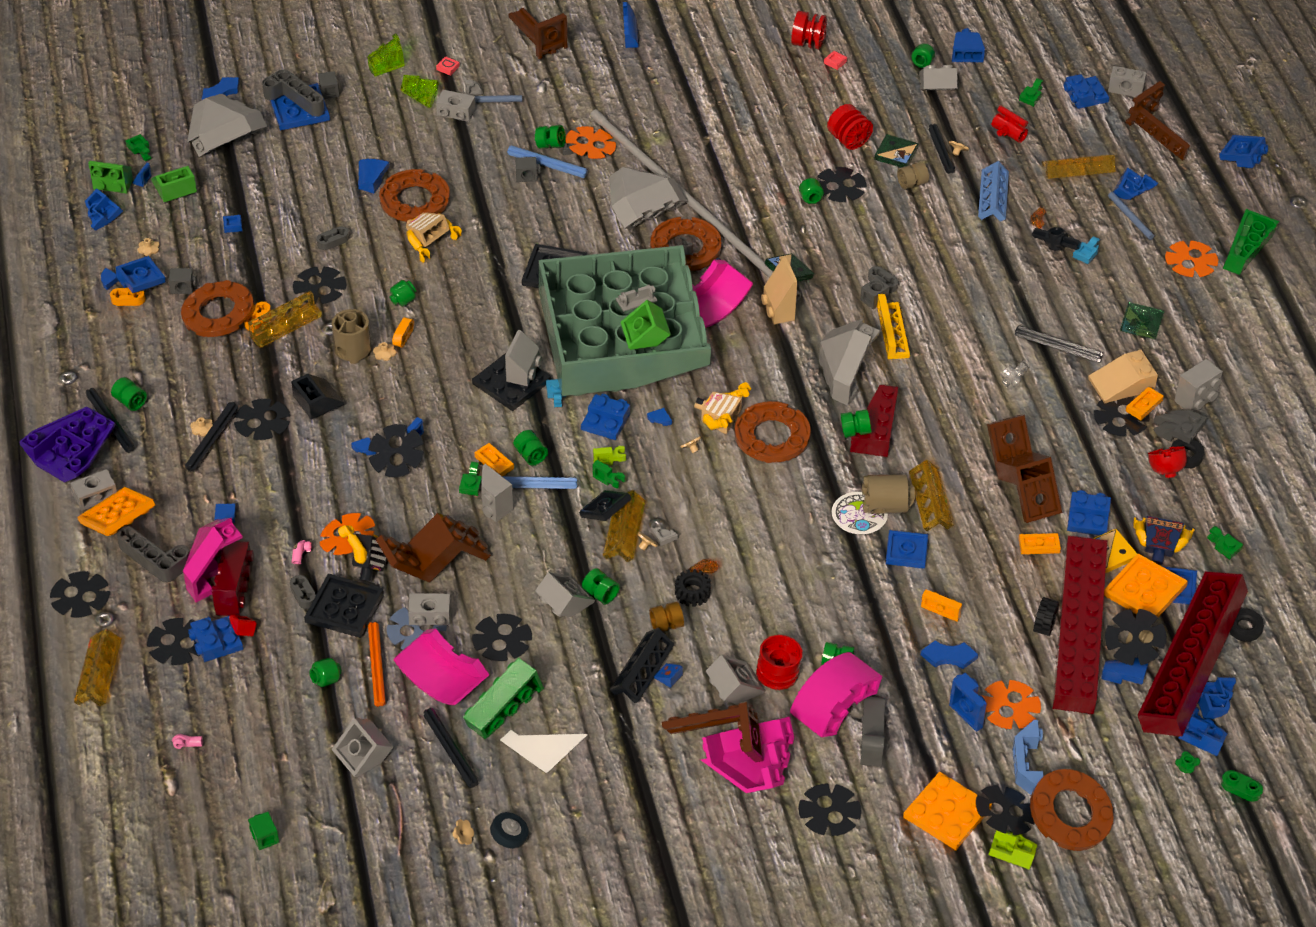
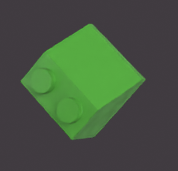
M649 300L644 301L621 321L628 348L631 350L658 346L671 335L662 308Z

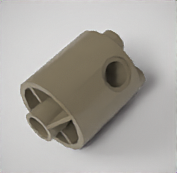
M347 309L340 311L333 317L332 333L335 354L352 364L358 363L372 349L367 315L356 309Z
M907 475L864 476L862 483V495H865L863 513H907L915 501V488L908 480Z

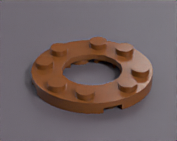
M411 169L390 176L385 181L384 186L380 188L379 198L382 209L389 216L407 222L422 213L441 214L449 204L450 191L447 182L438 174L425 173L421 169ZM413 186L423 187L432 194L430 201L421 207L416 205L410 207L408 204H401L398 201V195L403 189Z
M681 217L672 218L659 224L652 232L650 249L669 247V241L681 234L694 235L702 241L703 247L698 253L685 255L686 265H688L690 271L702 270L709 266L713 260L718 258L721 252V236L718 230L712 224L699 218L692 217V220L681 219Z
M225 280L206 283L191 293L182 305L181 316L185 327L196 332V335L218 337L238 330L239 325L244 321L248 322L254 312L255 305L249 289L239 283ZM215 297H228L231 301L235 302L233 310L224 317L209 319L200 314L201 307L205 306L208 300H214Z
M768 401L754 404L746 408L745 412L737 418L735 423V440L740 449L748 456L766 463L789 461L800 455L807 448L810 441L811 428L806 416L800 410L796 411L788 407V404L782 402ZM768 420L779 421L788 426L791 436L785 443L782 442L780 445H766L763 441L756 439L754 430L762 422Z
M1072 769L1052 771L1037 783L1031 794L1030 810L1037 828L1046 838H1051L1061 848L1072 851L1091 849L1100 844L1112 828L1113 807L1110 798L1103 787L1085 773ZM1065 790L1075 791L1080 797L1087 800L1092 812L1090 822L1087 825L1071 827L1058 818L1054 811L1053 802L1059 792Z

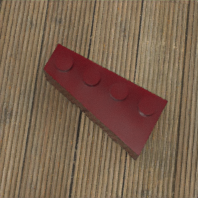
M879 385L867 407L871 434L860 435L858 432L855 436H852L850 452L888 457L898 387Z
M236 541L223 548L221 563L218 565V575L214 579L216 584L212 586L211 590L216 615L240 616L241 608H245L244 593L248 591V581L246 580L251 575L249 563L253 562L254 552L250 550L249 542Z

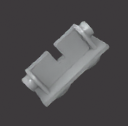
M647 285L638 288V292L635 290L622 292L616 298V301L623 312L639 307L646 300L654 303L657 302L653 294L655 288L653 285Z

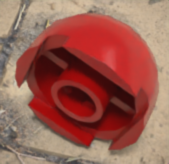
M1184 446L1169 447V449L1165 450L1163 448L1148 452V461L1154 472L1165 475V478L1177 476L1176 473L1182 471L1186 466L1187 452Z

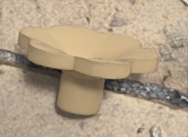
M949 141L948 143L954 147L952 154L959 156L962 150H969L968 147L954 141Z
M146 238L139 243L138 252L145 256L156 254L159 252V242Z
M382 342L373 349V353L376 359L388 361L396 355L394 345Z
M200 417L195 422H192L190 427L194 435L206 436L213 423L211 419Z
M701 436L680 447H689L692 453L698 451L696 443L701 439Z
M638 532V536L642 539L639 545L641 549L646 550L648 545L658 546L650 537Z
M459 819L456 821V827L452 834L455 839H458L460 844L469 845L472 843L474 830L471 828L468 820L463 821Z

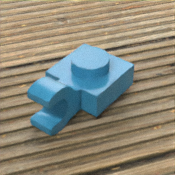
M1093 236L1087 244L1082 242L1080 248L1073 252V258L1089 264L1098 253L1099 245L1097 243L1100 239Z
M558 379L546 380L547 397L553 398L554 407H562V397L566 396H561Z

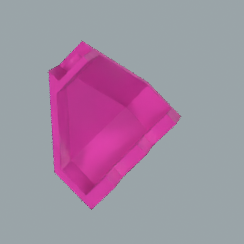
M232 518L215 520L199 528L183 569L186 590L195 602L212 595V587L207 582V579L218 574L219 564L214 558L222 555L225 546L242 539L241 533L232 523Z
M790 716L759 723L764 761L754 762L747 754L742 752L740 739L743 738L742 731L740 732L739 728L702 737L703 750L707 758L701 759V761L745 793L784 785L785 777L782 774L784 768H787L789 763V744H793L794 741Z

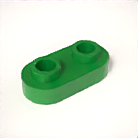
M1234 770L1226 771L1222 776L1221 785L1226 791L1251 802L1258 801L1261 798L1263 786L1260 782Z

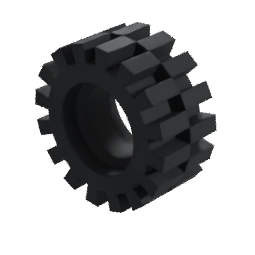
M688 569L686 574L683 571L676 577L675 595L677 600L680 599L681 604L685 602V606L689 607V604H692V607H696V603L701 606L702 601L706 603L707 598H710L711 580L707 574L703 575V571L700 570L697 573V569H693V572H690V569ZM695 585L700 587V589L691 591L685 587Z
M1046 597L1042 598L1036 614L1033 632L1050 636L1057 616L1059 601Z

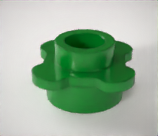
M1185 751L1182 752L1180 759H1176L1175 765L1183 773H1193L1195 767L1200 765V759L1194 758L1189 752Z

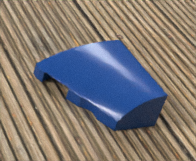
M623 2L625 48L639 47L636 16L631 6L627 2Z
M379 159L360 160L358 171L359 189L374 194L382 184V177L389 168V162Z
M1127 168L1113 192L1121 199H1132L1154 188L1158 182L1146 174L1141 177Z
M97 188L85 200L88 216L92 221L91 227L95 231L112 222L123 212L119 206Z
M1138 657L1135 658L1133 665L1124 664L1118 660H1108L1105 662L1101 679L1121 684L1122 680L1142 685L1149 663L1140 665Z
M1218 677L1216 682L1206 683L1198 701L1203 719H1215L1228 713L1230 700L1233 695V686L1236 683L1235 678Z
M1195 708L1183 736H1179V739L1217 756L1228 733L1217 727L1211 719L1201 718L1198 715L1199 709Z

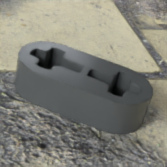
M339 226L319 234L316 239L318 248L329 250L346 243L349 240L348 229Z
M675 237V246L683 245L685 255L693 253V242L690 237Z
M878 266L869 269V281L878 277L890 286L889 293L897 290L898 280L895 276Z
M296 575L290 580L291 592L301 608L309 609L316 596L305 576Z

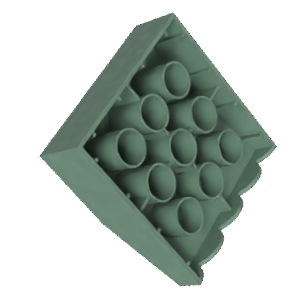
M683 245L539 260V295L561 396H580L586 393L617 392L622 389L637 388L710 365L711 347L707 343L704 321L699 314L696 292L692 288L691 273L688 265H686ZM653 285L655 288L653 294L657 299V302H654V304L662 308L671 335L658 346L631 350L628 348L621 321L636 308L623 312L616 298L622 292L625 293L631 290L638 292V288Z

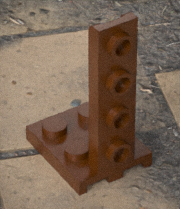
M524 8L508 14V17L536 45V56L538 59H542V56L548 53L550 55L554 54L557 49L562 47L564 49L568 48L567 16L564 13L540 23Z
M1159 81L1133 98L1132 101L1135 104L1134 107L1129 109L1128 113L1131 116L1125 122L1129 126L1134 123L1139 125L1183 161L1186 158L1190 145L1151 114V112H1155L1159 108L1160 98L1164 94L1165 84Z
M747 702L729 706L726 710L712 709L705 714L691 713L688 717L668 718V721L662 722V727L670 734L738 722V728L740 732L742 731L743 738L740 739L742 752L747 754L754 762L764 761L758 713L754 712L752 707H748Z

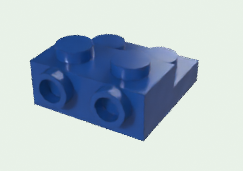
M1082 74L1066 77L1063 84L1064 90L1069 94L1072 103L1076 105L1077 109L1109 102V96L1096 76L1084 78Z
M1233 135L1220 152V160L1236 161L1237 167L1253 168L1256 164H1260L1261 156L1267 154L1268 145L1266 144L1265 137Z
M149 256L116 266V278L124 288L128 287L132 293L165 283V276Z
M595 394L588 406V413L581 424V430L616 440L630 416V404L624 399L617 401L610 399L606 394Z
M1083 490L1072 492L1067 531L1099 536L1107 533L1111 497H1107L1103 493L1091 495Z
M229 616L214 621L207 617L190 623L191 629H188L191 641L195 640L196 653L198 656H202L204 662L243 650V644L239 636L235 634Z
M966 673L959 674L952 681L949 706L977 732L983 728L987 703L982 696L978 695L979 685L977 681Z

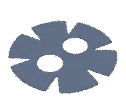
M405 607L395 612L390 618L391 621L399 625H387V635L394 645L405 640L401 646L403 650L424 632L418 625H410L414 628L412 635L403 636L400 633L401 627L409 625V611ZM434 625L432 629L436 628L438 631H446L447 625Z

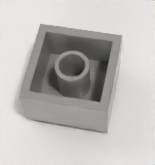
M1208 359L1203 360L1180 375L1174 401L1185 410H1200L1205 404L1217 398L1223 371Z

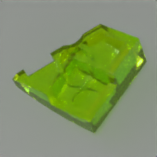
M393 34V39L386 45L384 43L381 44L376 51L367 56L369 70L374 76L405 66L402 47L397 34Z
M403 75L400 90L427 108H431L437 94L439 82L438 80L421 79L420 76Z

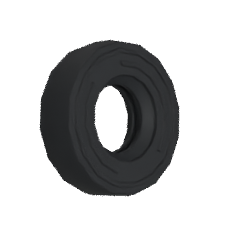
M1179 439L1172 443L1171 447L1184 446L1185 449L1191 450L1194 453L1192 457H1187L1184 468H1195L1202 463L1204 448L1201 443L1194 439L1190 444Z
M1240 608L1229 633L1235 639L1243 642L1254 641L1262 634L1264 628L1263 619L1254 610ZM1241 620L1249 621L1252 623L1253 628L1250 630L1239 627L1238 622Z

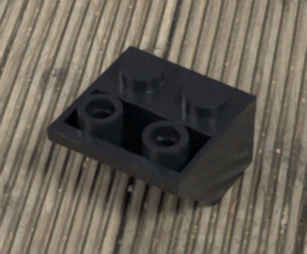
M306 374L291 381L293 397L311 420L344 405L343 400L324 378Z

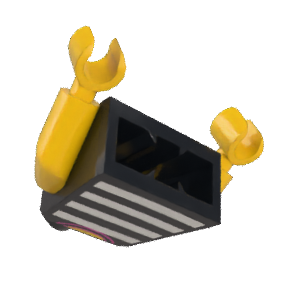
M344 525L338 529L339 535L342 538L348 536V542L353 548L352 565L361 568L359 579L371 582L373 571L382 572L387 559L376 541L378 536L375 534L370 536L356 533L353 535L354 528L352 526Z

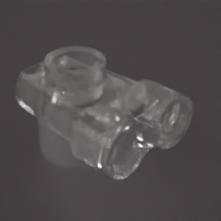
M1023 360L1015 369L1011 365L1006 367L1000 373V376L1004 379L1002 381L1004 386L1007 388L1011 384L1016 386L1022 380L1020 377L1030 368V364Z

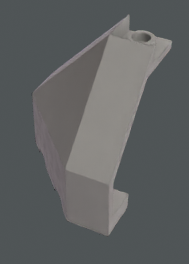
M218 94L205 98L194 105L187 143L192 142L198 156L201 157L211 150L248 133H251V135L266 128L267 125L259 110L251 109L246 104L237 100H231L226 95Z
M622 167L609 176L611 206L624 229H633L645 219L653 220L664 211H674L687 202L673 178Z
M864 318L830 330L820 342L819 363L823 368L831 397L847 406L858 395V389L852 387V384L867 348L880 334V330L865 324Z

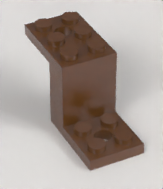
M1020 414L988 423L987 428L997 477L999 480L1017 485L1024 522L1029 523L1062 513L1052 459L1049 456L1032 452L1025 415ZM1008 433L1013 435V440L1010 443L1006 442V435ZM1038 494L1043 495V501L1040 504L1036 503V496Z
M437 513L408 544L400 543L394 538H388L384 535H380L376 539L393 568L429 583L461 550L485 561L491 556L487 550V544L478 536L479 531L475 527H469L460 520L456 521L449 515L445 516Z

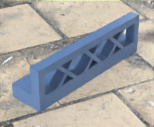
M999 161L982 169L978 214L981 220L992 214L999 221L1006 219L1009 171Z

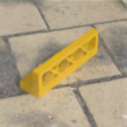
M878 294L877 311L887 359L910 358L899 302L887 303L886 295ZM889 309H895L896 312L891 314L889 313ZM892 320L898 323L896 327L892 326ZM894 334L901 336V338L896 340ZM900 347L904 352H896V348Z

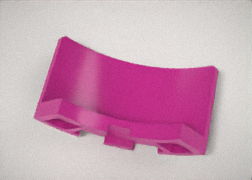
M713 260L707 271L700 277L701 282L696 286L692 284L693 291L696 292L699 314L703 318L705 328L718 323L728 316L742 302L753 285L751 280L725 260Z
M436 628L424 631L394 657L396 665L419 689L435 700L448 705L459 703L489 676V673L479 659L468 657L462 653L459 656L453 652L454 647L443 638Z
M850 652L840 654L824 663L808 678L798 692L791 706L790 713L821 738L836 735L841 723L849 713L847 709L853 703L858 704L865 698L877 694L882 675Z

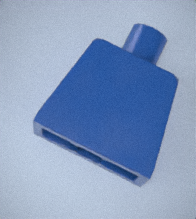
M968 28L955 34L952 62L984 61L985 47L978 32H971Z

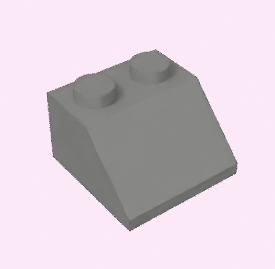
M521 330L517 331L505 355L506 382L528 387L530 381L535 378L536 368L540 367L542 362L540 348Z
M484 464L482 466V510L486 517L498 522L513 510L512 484L487 464Z
M548 572L535 590L541 596L540 600L553 608L552 612L559 617H572L595 602V599L568 575Z
M721 654L706 670L710 677V683L717 688L719 697L724 702L739 704L765 692L745 661Z
M354 718L334 745L332 751L354 777H358L381 764L393 746L371 720Z

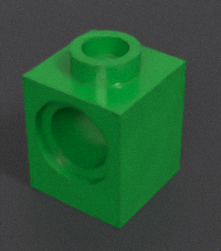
M269 812L257 814L248 819L250 832L259 851L279 843L278 832Z

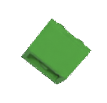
M89 161L93 189L97 188L98 190L119 193L128 192L133 181L130 166Z
M189 166L151 178L163 202L197 192L195 177Z

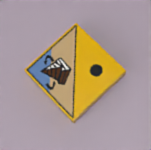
M1117 529L1093 538L1108 540L1105 573L1128 564L1137 555L1136 551Z

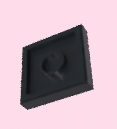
M604 490L581 509L579 514L581 518L607 521L632 498L629 493Z

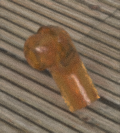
M1042 207L1038 208L1030 216L1032 225L1039 229L1045 224L1042 221V216L1045 215V210Z
M703 559L689 569L690 572H693V569H697V573L700 570L705 573H714L719 565L715 560Z

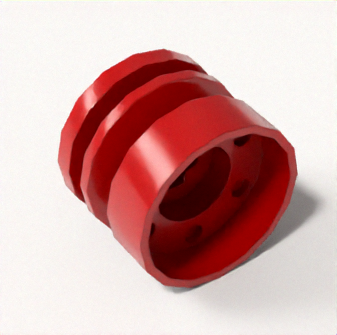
M798 11L793 24L791 44L803 47L806 40H808L809 48L812 49L815 43V49L820 50L827 33V16L821 15L819 19V15L815 14L811 21L809 12Z
M844 104L832 113L827 122V129L847 149L855 150L868 141L873 132V124L854 105Z
M773 635L766 638L762 642L756 667L758 680L764 686L776 690L788 689L793 686L798 679L802 660L800 644L795 639L786 635Z

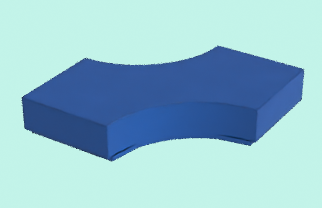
M222 77L217 85L203 88L202 100L218 94L226 96L237 94L239 77Z
M935 640L922 649L920 654L934 667L952 664L964 669L978 659V654L965 642L956 646H947Z

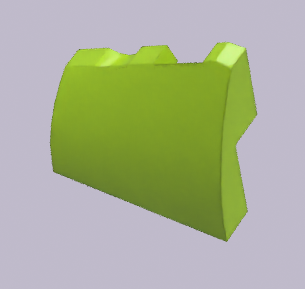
M996 830L989 856L1030 870L1037 844L1024 838L1022 834L1013 835L1008 830L1006 833Z

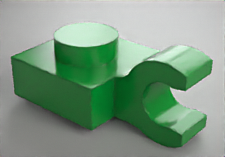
M1037 78L1032 88L1027 86L1020 94L1019 101L1034 107L1042 97L1041 90L1043 87L1041 84L1044 80Z
M141 134L125 140L126 146L134 155L140 153L145 162L151 159V156L148 154L150 152L149 142Z
M599 460L592 464L593 477L605 485L611 484L614 488L618 489L619 482L617 480L625 482V475L619 472L612 473V468Z
M471 462L469 474H463L459 493L478 496L482 484V476H478L480 469H478L479 462Z
M1216 526L1209 530L1211 534L1207 538L1216 544L1214 549L1229 560L1242 550L1243 544L1230 534L1223 536L1221 530Z

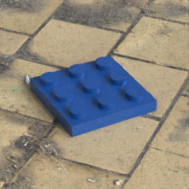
M318 83L309 85L322 95ZM285 95L270 100L280 130L330 121L325 101L324 114L315 117Z

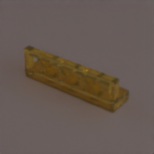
M1114 155L1042 161V166H1046L1047 179L1116 172Z
M309 291L249 321L250 338L261 348L322 317V311L314 304L313 293ZM308 299V303L301 306L302 303ZM293 307V309L291 310V312H289V313L286 314V312L288 311V309H290V308ZM278 315L275 320L271 321L274 316ZM262 323L259 328L255 329L256 325Z
M925 460L909 471L912 485L915 488V497L923 528L929 531L938 524H941L948 530L954 525L939 469L929 460ZM923 470L921 478L917 479L916 474ZM926 484L927 488L924 494H922L920 491L923 485ZM927 499H930L931 502L928 508H925L924 505ZM931 513H933L935 515V519L928 523V519Z
M634 490L627 492L632 499L611 517L603 553L605 559L620 555L626 562H629L634 558L645 506V500Z
M107 628L90 637L74 703L77 705L87 700H91L99 706L106 704L122 638Z

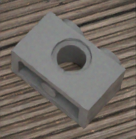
M1113 66L1108 92L1132 97L1138 96L1143 92L1147 72Z
M442 90L436 101L437 115L469 122L476 109L475 96Z
M107 469L70 483L73 496L81 511L97 505L117 492L116 485Z
M410 593L409 625H450V594Z

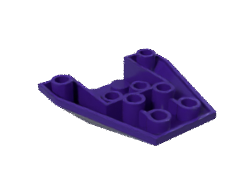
M84 407L33 430L20 440L19 443L37 467L65 483L77 478L91 466L115 427V422L89 407Z

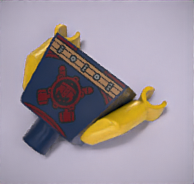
M1151 516L1143 517L1142 521H1138L1134 517L1133 528L1140 544L1145 547V552L1153 554L1152 561L1158 565L1163 564L1165 556L1172 557L1174 553L1180 552L1188 544L1195 530L1194 528L1191 531L1187 530L1186 525L1182 522Z

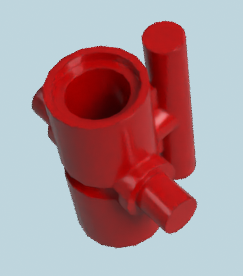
M999 106L997 111L1000 113L996 114L991 123L992 127L998 130L997 135H1007L1018 143L1023 142L1028 134V129L1025 128L1028 125V121L1005 107Z

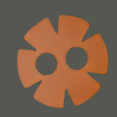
M582 126L576 128L579 133L570 130L566 135V143L575 144L569 146V148L580 156L588 152V158L601 159L605 158L602 151L611 155L616 149L615 142L606 141L613 137L601 129L594 133L593 127ZM583 136L588 139V143L581 144L576 139ZM601 141L605 144V147L596 148L593 143Z
M1184 241L1176 242L1169 247L1176 253L1166 252L1165 254L1168 265L1177 264L1172 270L1187 277H1194V270L1199 277L1207 276L1214 272V269L1208 265L1218 266L1216 253L1206 254L1212 248L1197 241H1190L1189 247ZM1197 249L1202 255L1194 258L1189 255V251ZM1184 260H1191L1195 265L1189 269L1183 267L1182 262Z
M361 513L342 515V524L334 519L323 529L320 537H329L320 541L321 548L325 552H329L336 547L333 555L352 553L353 548L348 542V536L345 538L334 536V530L344 525H350L354 528V531H359L363 535L373 536L374 531H364L375 526L373 519L366 515L358 521Z
M1009 680L1008 689H1006L1003 681L994 682L985 689L993 697L981 695L987 703L985 713L995 711L987 719L1001 728L1012 729L1013 720L1019 729L1025 728L1033 720H1036L1028 712L1040 714L1041 702L1038 696L1026 698L1034 690L1019 681ZM1010 692H1018L1021 694L1022 700L1018 703H1012L1008 700L1007 696ZM1002 706H1009L1013 709L1014 713L1011 717H1003L1000 715L999 709Z

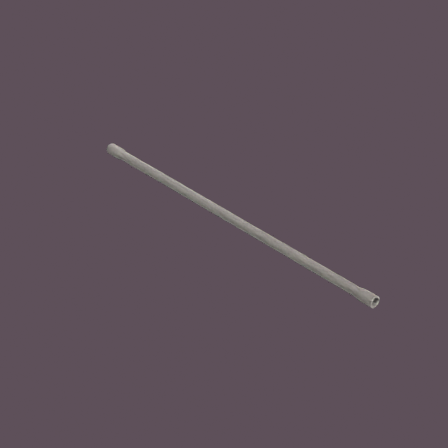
M597 109L591 112L590 117L609 132L654 174L671 178L611 124ZM678 184L687 200L686 203L703 219L712 224L724 238L770 278L774 270ZM798 290L796 295V301H798L801 298V293Z

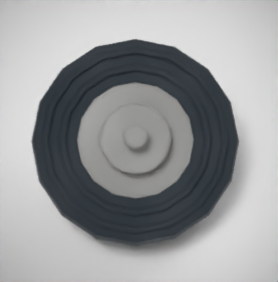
M500 813L494 818L490 826V833L493 839L505 848H519L525 843L529 834L526 822L514 813Z

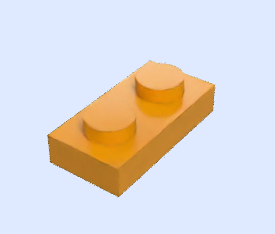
M1148 387L1126 406V412L1141 421L1163 401L1164 396Z
M490 443L474 452L477 460L483 465L487 464L501 476L514 469V463Z
M1058 533L1019 534L1018 541L1021 554L1060 553L1061 547Z
M925 589L922 594L921 607L958 622L961 617L962 603Z

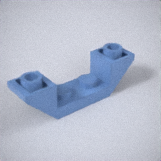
M1033 720L1014 736L1012 747L1015 783L1030 795L1037 783L1043 778V771H1029V762H1025L1028 749H1037L1039 741H1042L1043 731L1042 728H1039L1038 720Z

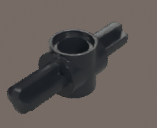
M1053 227L1048 231L1034 228L1032 232L1034 238L1044 240L1049 249L1054 251L1062 250L1065 247L1078 250L1081 246V241L1068 237V234L1064 233V229L1060 227Z

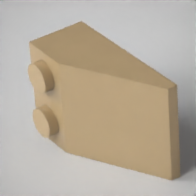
M787 257L781 259L765 284L764 293L761 295L762 304L766 305L767 315L774 324L795 320L797 279Z
M1138 350L1120 356L1090 374L1088 379L1103 402L1107 403L1139 395L1148 387L1155 390L1158 374L1143 351Z

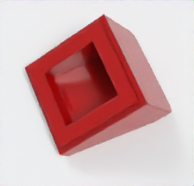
M229 616L236 635L254 636L256 621L247 616Z

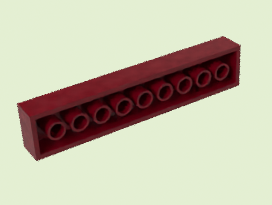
M1069 535L1067 538L1052 709L1094 714L1098 689L1108 540Z
M1205 571L1137 715L1143 732L1183 736L1248 593L1243 574Z

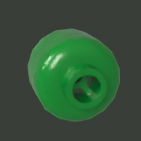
M922 43L912 52V62L919 68L929 66L934 60L935 51L931 45Z
M808 178L802 181L799 186V193L807 204H815L823 198L824 191L817 179Z
M400 280L390 288L391 296L389 298L394 305L399 304L401 307H405L416 298L415 293L417 290L409 280L407 282Z
M326 658L314 662L309 674L314 684L325 687L338 682L342 670L340 664L336 663L334 659Z

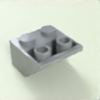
M930 65L923 67L919 71L921 90L957 89V68H953L952 65H943L940 68Z

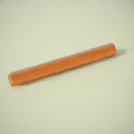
M370 622L368 624L374 705L379 707L386 704L379 624L377 622Z

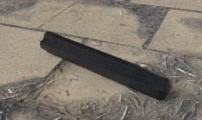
M930 124L928 130L947 174L954 173L955 166L938 125Z

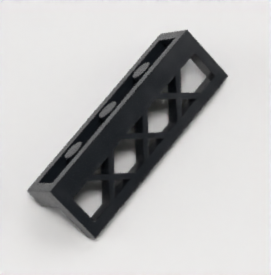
M659 628L646 632L610 688V691L614 695L624 692L634 703H637L673 648L674 643ZM660 639L667 645L664 650H659L658 642ZM650 654H655V665H650ZM641 668L646 669V679H641ZM632 683L637 685L636 695L629 689Z

